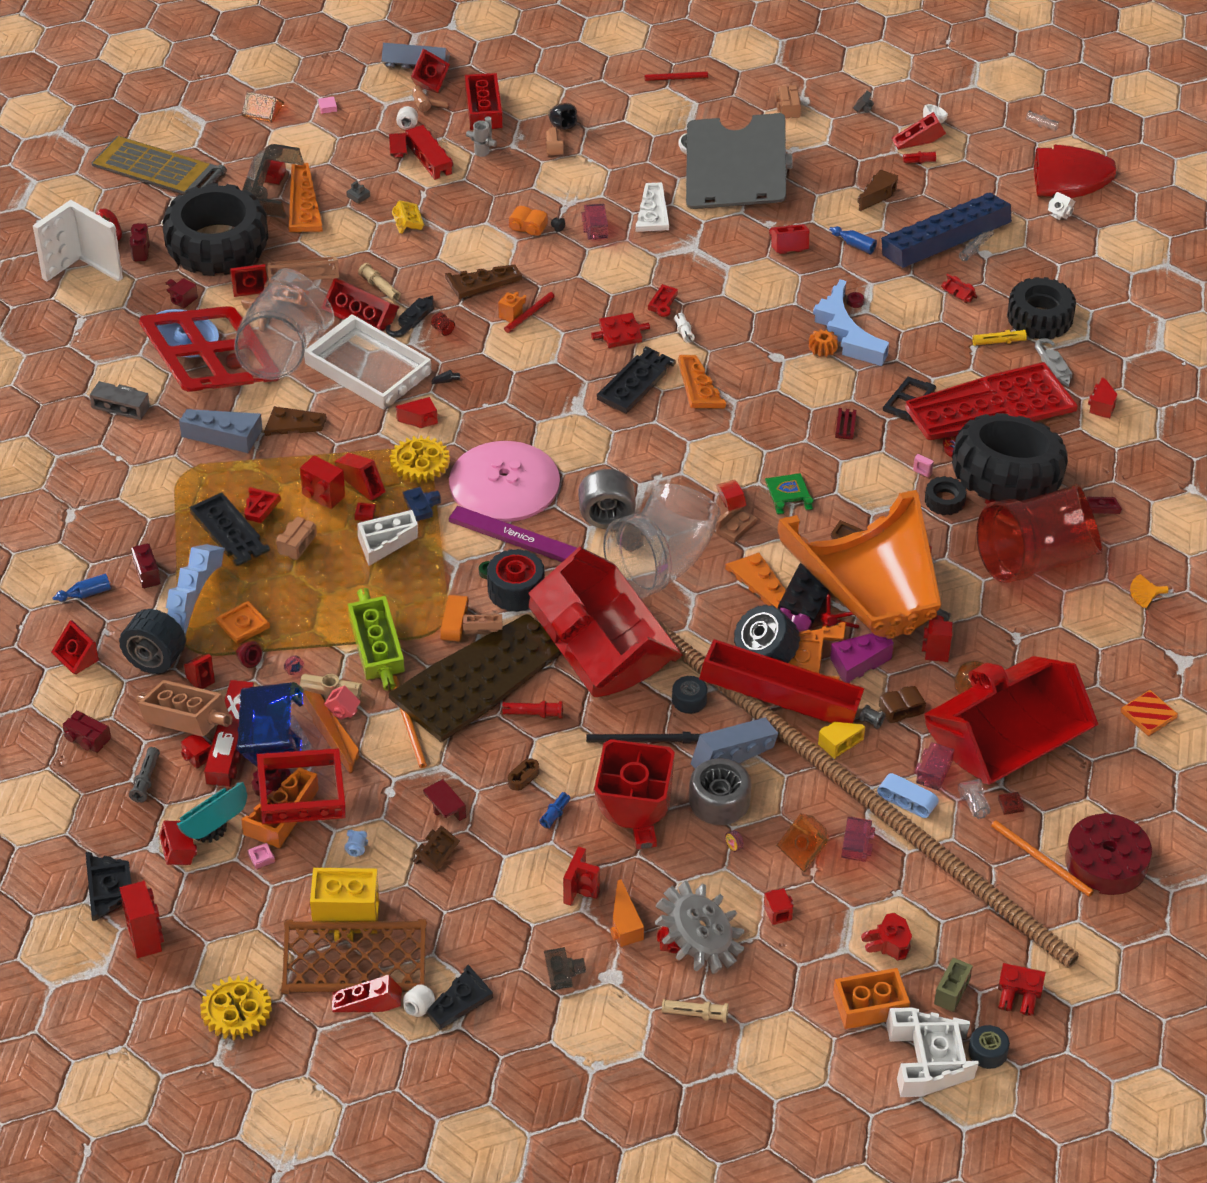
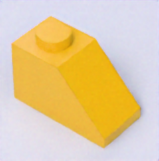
M833 722L829 726H824L819 731L818 745L835 759L864 740L865 726L863 724Z

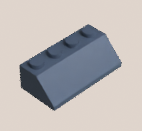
M383 43L381 62L386 64V67L394 68L395 65H400L401 68L411 69V66H416L423 49H426L447 63L449 62L450 52L447 48Z

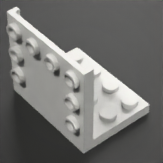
M69 200L33 225L43 280L49 281L79 259L116 281L123 279L116 227L112 222Z

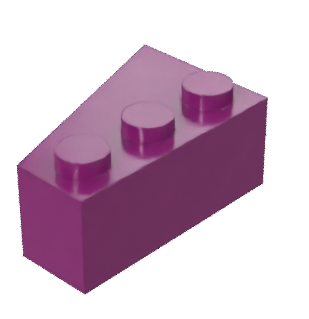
M873 633L835 642L831 646L830 660L841 680L850 683L853 679L864 676V673L868 670H874L892 659L894 643L892 639L879 637Z

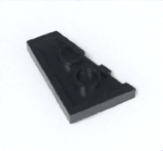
M468 964L460 977L454 979L451 987L445 993H442L429 1007L427 1016L440 1030L492 999L493 992Z

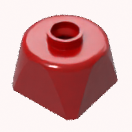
M613 739L606 741L603 744L594 786L595 798L604 817L615 825L632 829L648 827L660 821L669 809L675 752L667 746Z

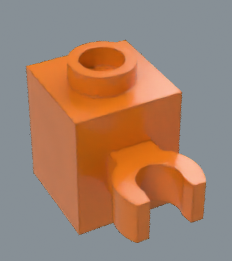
M507 292L498 302L499 318L512 322L523 313V304L526 303V295L519 297V292L514 294Z

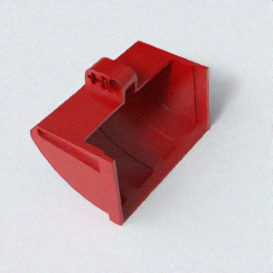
M580 546L528 593L530 596V610L593 697L607 696L628 689L652 676L670 661L676 662L683 656L614 563Z
M1032 656L1006 670L1002 666L992 663L980 665L969 672L971 688L924 714L928 731L943 751L962 769L980 778L984 784L988 785L1099 725L1077 665L1075 663Z

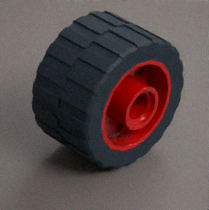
M510 549L495 555L487 566V587L492 603L507 611L518 612L528 610L530 601L528 593L545 578L542 560L534 553L521 549Z

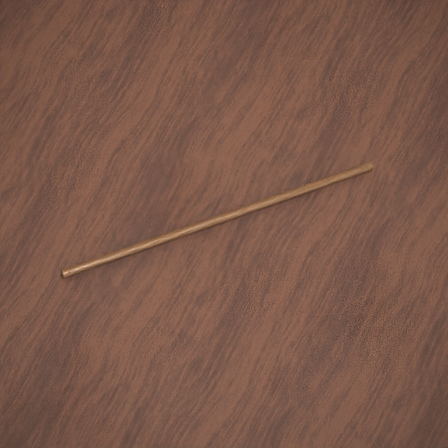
M657 619L683 654L680 660L700 674L705 656L697 652L696 649ZM714 685L715 688L722 691L724 695L744 709L745 712H748L754 719L766 717L778 732L777 737L780 740H783L785 744L792 747L794 751H797L803 758H806L808 762L815 765V768L824 772V775L828 776L834 783H837L848 794H851L862 805H865L876 816H879L894 831H898V834L907 839L909 843H912L915 847L917 846V849L926 854L928 858H931L933 862L936 861L937 865H941L942 869H945L947 873H950L962 885L965 884L967 889L970 888L971 892L979 896L981 900H984L986 904H989L991 908H994L996 912H999L1001 916H1004L1006 920H1009L1011 924H1014L1026 936L1029 935L1031 940L1034 939L1036 944L1039 943L1041 948L1044 947L1046 952H1049L1051 956H1054L1066 968L1076 963L1079 957L1077 951L1074 952V949L1069 947L1067 943H1064L1062 939H1059L1057 935L1053 936L1052 931L1048 932V928H1043V924H1038V920H1033V916H1028V912H1023V908L1019 907L1007 896H1004L1002 892H999L997 888H994L992 884H989L987 880H984L963 861H960L958 857H955L943 845L936 842L934 838H931L915 823H912L910 819H907V816L893 808V805L889 804L883 797H879V794L875 793L869 786H865L864 782H861L859 778L852 775L850 771H847L841 764H838L836 760H833L827 753H824L822 749L815 746V743L806 739V736L802 735L796 728H793L787 721H784L778 714H775L769 707H766L764 703L757 698Z

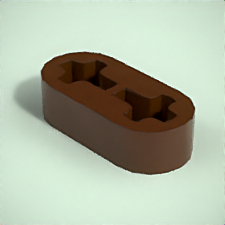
M532 758L522 761L508 774V787L515 791L525 788L539 775L538 761Z

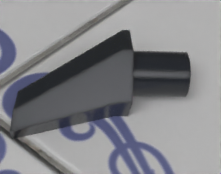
M448 370L434 377L431 383H450L451 380H460V373H452L451 370Z

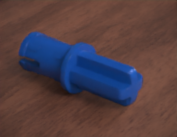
M562 792L553 804L548 805V810L539 820L543 827L550 828L554 821L563 814V808L571 799L567 793Z

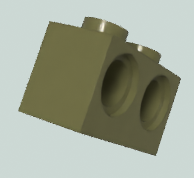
M952 958L936 989L935 1005L952 1012L955 1011L971 980L973 965Z

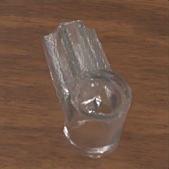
M975 779L958 784L959 795L963 801L966 800L973 817L978 819L985 818L991 809L984 796L981 780Z

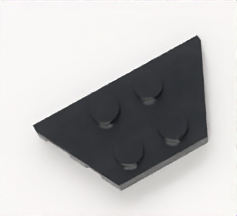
M85 852L92 921H96L123 905L119 887L132 884L129 861L116 860L109 856L100 858L93 856L91 852Z

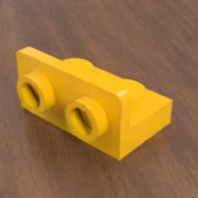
M399 200L397 205L393 207L392 215L394 216L399 233L403 234L406 227L422 230L424 223L417 204Z

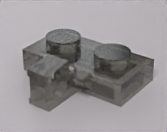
M565 947L544 951L551 991L573 987L571 977L586 972L584 958L575 960L567 958Z

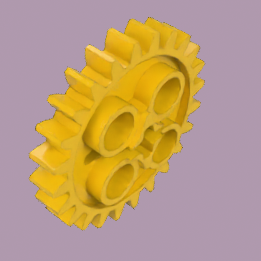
M420 435L419 439H416L413 436V440L406 438V442L399 441V445L394 446L395 450H391L390 463L393 472L397 473V477L403 476V480L410 478L411 483L414 479L417 480V483H420L421 480L427 483L429 478L434 481V476L440 478L441 473H446L445 469L449 468V450H447L446 445L443 446L442 441L437 443V438L430 440V436H428L426 439H423V436Z
M239 975L234 981L229 976L226 983L220 979L219 986L212 984L213 991L207 989V996H202L203 1003L200 1004L201 1018L203 1019L204 1026H208L209 1032L215 1030V1036L223 1033L224 1039L228 1035H232L233 1040H235L236 1035H240L244 1039L245 1033L253 1036L252 1030L254 1029L259 1032L260 1025L266 1026V1019H270L272 1007L268 990H264L263 984L257 985L256 979L249 982L248 976L243 981L240 980ZM228 994H230L233 998V1002L235 1005H232L231 998L228 996ZM237 1010H240L241 1017H242L245 1021H242V1020H241V1018L239 1017V1013H238Z

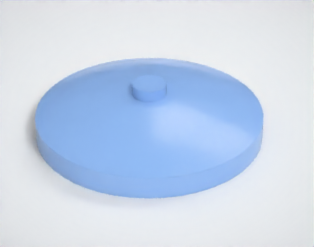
M171 309V310L161 311V312H159V313H157V314L170 313V312H179V311H187V310ZM209 319L193 321L206 341H218V330ZM180 324L156 325L168 345L193 344ZM191 355V356H182V357L194 358V357H201V356H200V355Z

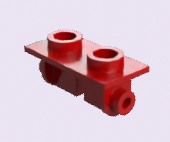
M946 274L948 280L947 282L944 281L941 285L944 291L951 295L958 291L955 296L965 303H970L973 297L977 298L975 288L971 284H965L957 276Z

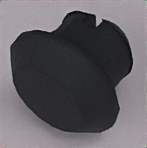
M556 217L552 219L551 226L555 228L556 232H560L565 228L564 218L558 219Z

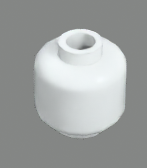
M409 106L401 108L396 119L398 126L403 130L414 128L418 121L417 111Z
M424 985L414 986L403 997L405 1011L415 1017L425 1015L430 1006L435 1002L433 991Z

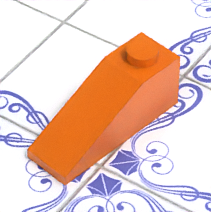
M622 879L617 880L613 927L610 928L613 940H617L620 947L644 940V926Z

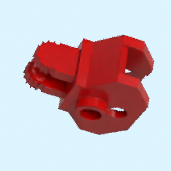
M896 913L886 914L882 924L877 925V929L861 934V939L863 942H869L865 945L867 953L881 951L882 955L887 954L898 961L906 959L911 949L912 934L906 919Z

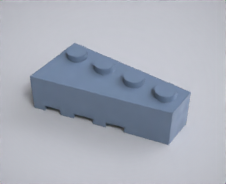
M186 409L179 420L181 437L249 453L263 430L260 413Z
M765 717L701 734L690 764L696 769L701 763L717 758L729 759L739 764L772 749L778 732Z

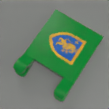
M801 473L765 478L776 514H784V503L803 500L805 510L813 509V498L807 490Z

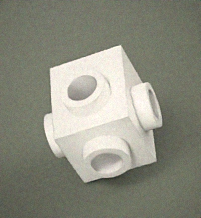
M1056 192L1054 198L1048 204V211L1052 213V217L1058 220L1061 218L1067 220L1068 216L1070 217L1073 213V206L1076 201Z

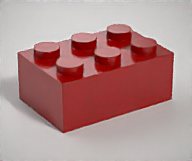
M145 880L119 887L126 924L137 959L162 952L161 943L164 942L161 931L159 910L157 904L153 901L152 888L147 889Z

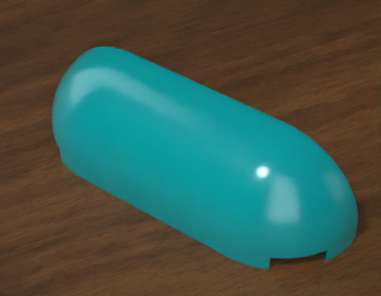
M236 783V786L228 791L226 788L221 789L179 818L181 822L177 823L180 831L189 838L200 839L238 815L244 809L247 802V790L244 783Z

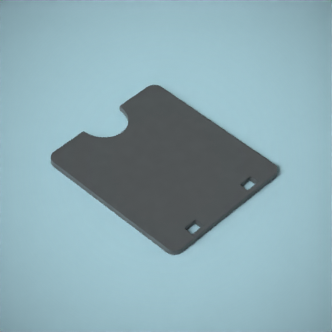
M784 114L752 115L751 122L740 130L725 128L721 124L720 118L699 119L688 122L686 205L688 208L698 209L783 202L786 199V120ZM757 196H767V198L757 199ZM706 200H715V202L706 203Z

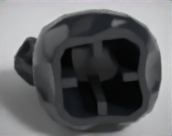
M570 103L557 104L548 112L551 124L558 130L571 129L577 123V109Z

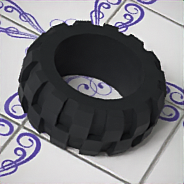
M218 183L206 184V187L198 188L196 186L186 190L183 196L178 195L172 200L162 221L165 246L178 265L181 264L185 270L193 273L199 271L203 275L215 276V273L227 275L230 274L231 268L252 265L255 258L261 256L269 237L267 215L263 205L248 190L241 191L238 186L231 184L218 186ZM213 225L235 227L222 233L207 234L197 232L202 228Z
M996 413L994 416L985 414L977 416L975 420H969L959 431L952 454V465L957 479L961 480L962 485L966 489L977 492L978 496L987 500L993 499L1007 505H1013V503L1022 504L1023 506L1034 505L1036 501H1046L1049 496L1055 494L1061 487L1068 463V454L1063 439L1057 433H1052L1050 427L1040 422H1033L1030 418L1019 415L1018 417L1009 416L1008 414Z

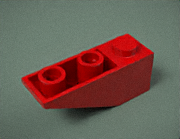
M386 975L333 992L332 1012H384L400 1007L402 988L390 975Z

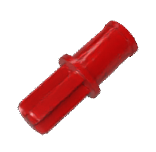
M918 151V153L903 154V162H919V164L936 162V152Z

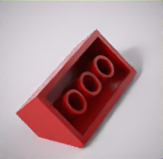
M334 278L321 309L343 320L352 314L383 332L388 325L393 323L400 306L345 280Z

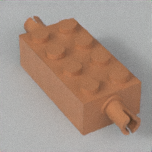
M163 680L148 694L139 693L140 695H137L136 698L143 718L147 723L199 736L208 734L216 724L228 727L232 723V716L228 714L229 712L221 693Z

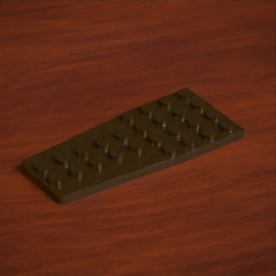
M525 614L503 626L502 630L492 632L431 665L389 692V699L437 740L443 742L487 713L562 653L542 625L530 615Z

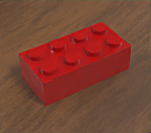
M497 73L465 75V92L470 130H474L473 125L475 122L485 121V117H491L492 129L503 128Z

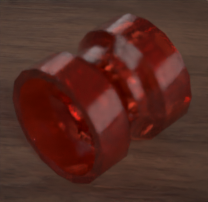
M443 312L436 313L431 319L432 327L444 336L451 334L455 328L454 321L447 318Z

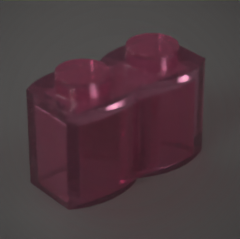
M848 816L841 858L866 862V857L871 856L873 844L869 843V839L874 840L875 827H871L872 820Z

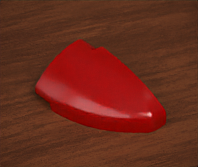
M1057 144L1053 146V149L1036 148L1034 179L1038 197H1052L1053 194L1055 196L1056 192L1069 198L1085 196L1105 187L1116 177L1115 161L1103 154L1083 148Z

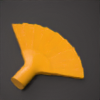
M1139 574L1131 583L1130 593L1138 605L1147 608L1157 594H1168V586H1155Z

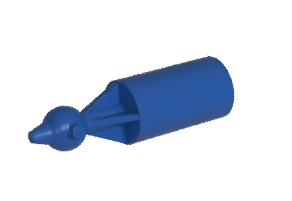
M838 226L829 228L834 236H841L846 241V244L866 253L872 254L877 246V240L857 231H842Z
M105 573L76 582L68 591H58L52 599L60 602L66 601L68 597L83 599L111 590V586Z

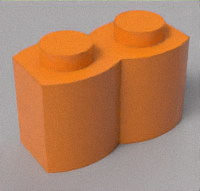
M517 206L509 217V228L519 232L525 231L534 236L541 235L548 224V214L546 212L531 210L525 206Z

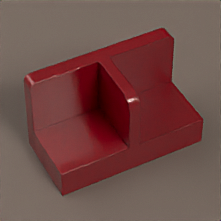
M444 779L423 789L424 795L433 804V813L435 815L442 814L444 818L454 815L459 821L466 818L465 803Z

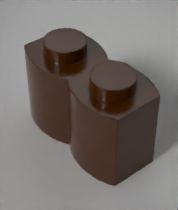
M906 686L899 691H888L881 695L879 707L886 714L887 721L894 723L906 717L912 718L923 714L926 702L916 686Z

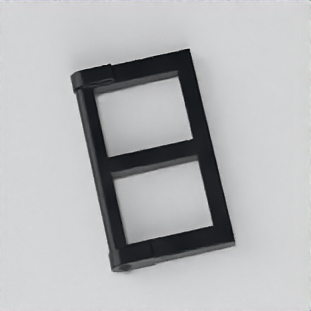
M907 377L883 406V411L911 421L912 418L907 411L892 407L894 402L898 398L906 401L917 398L902 393L909 384L927 390L924 395L933 393L936 390V386L929 382Z

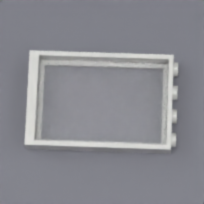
M352 314L304 350L306 365L383 410L394 404L396 400L404 396L411 388L432 373L431 359Z

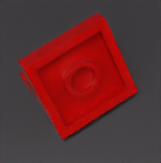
M579 846L563 877V903L570 906L577 893L595 899L598 898L600 893V867L586 863V848Z

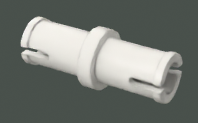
M678 313L680 318L677 315L674 317L678 325V332L682 334L686 343H690L689 337L692 341L695 338L691 331V325L687 322L683 313Z

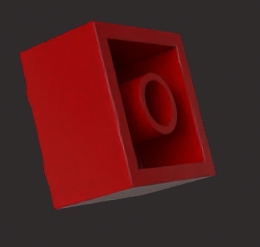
M315 455L300 467L302 494L307 498H311L322 506L333 509L346 497L344 472L342 469Z

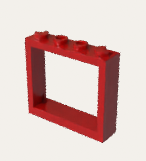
M339 748L257 754L262 825L346 818ZM334 765L338 799L267 804L264 770Z

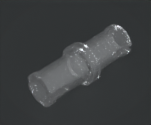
M1030 110L1025 118L1026 121L1038 124V127L1042 128L1043 126L1053 131H1056L1059 126V121L1052 120L1044 114L1039 115Z

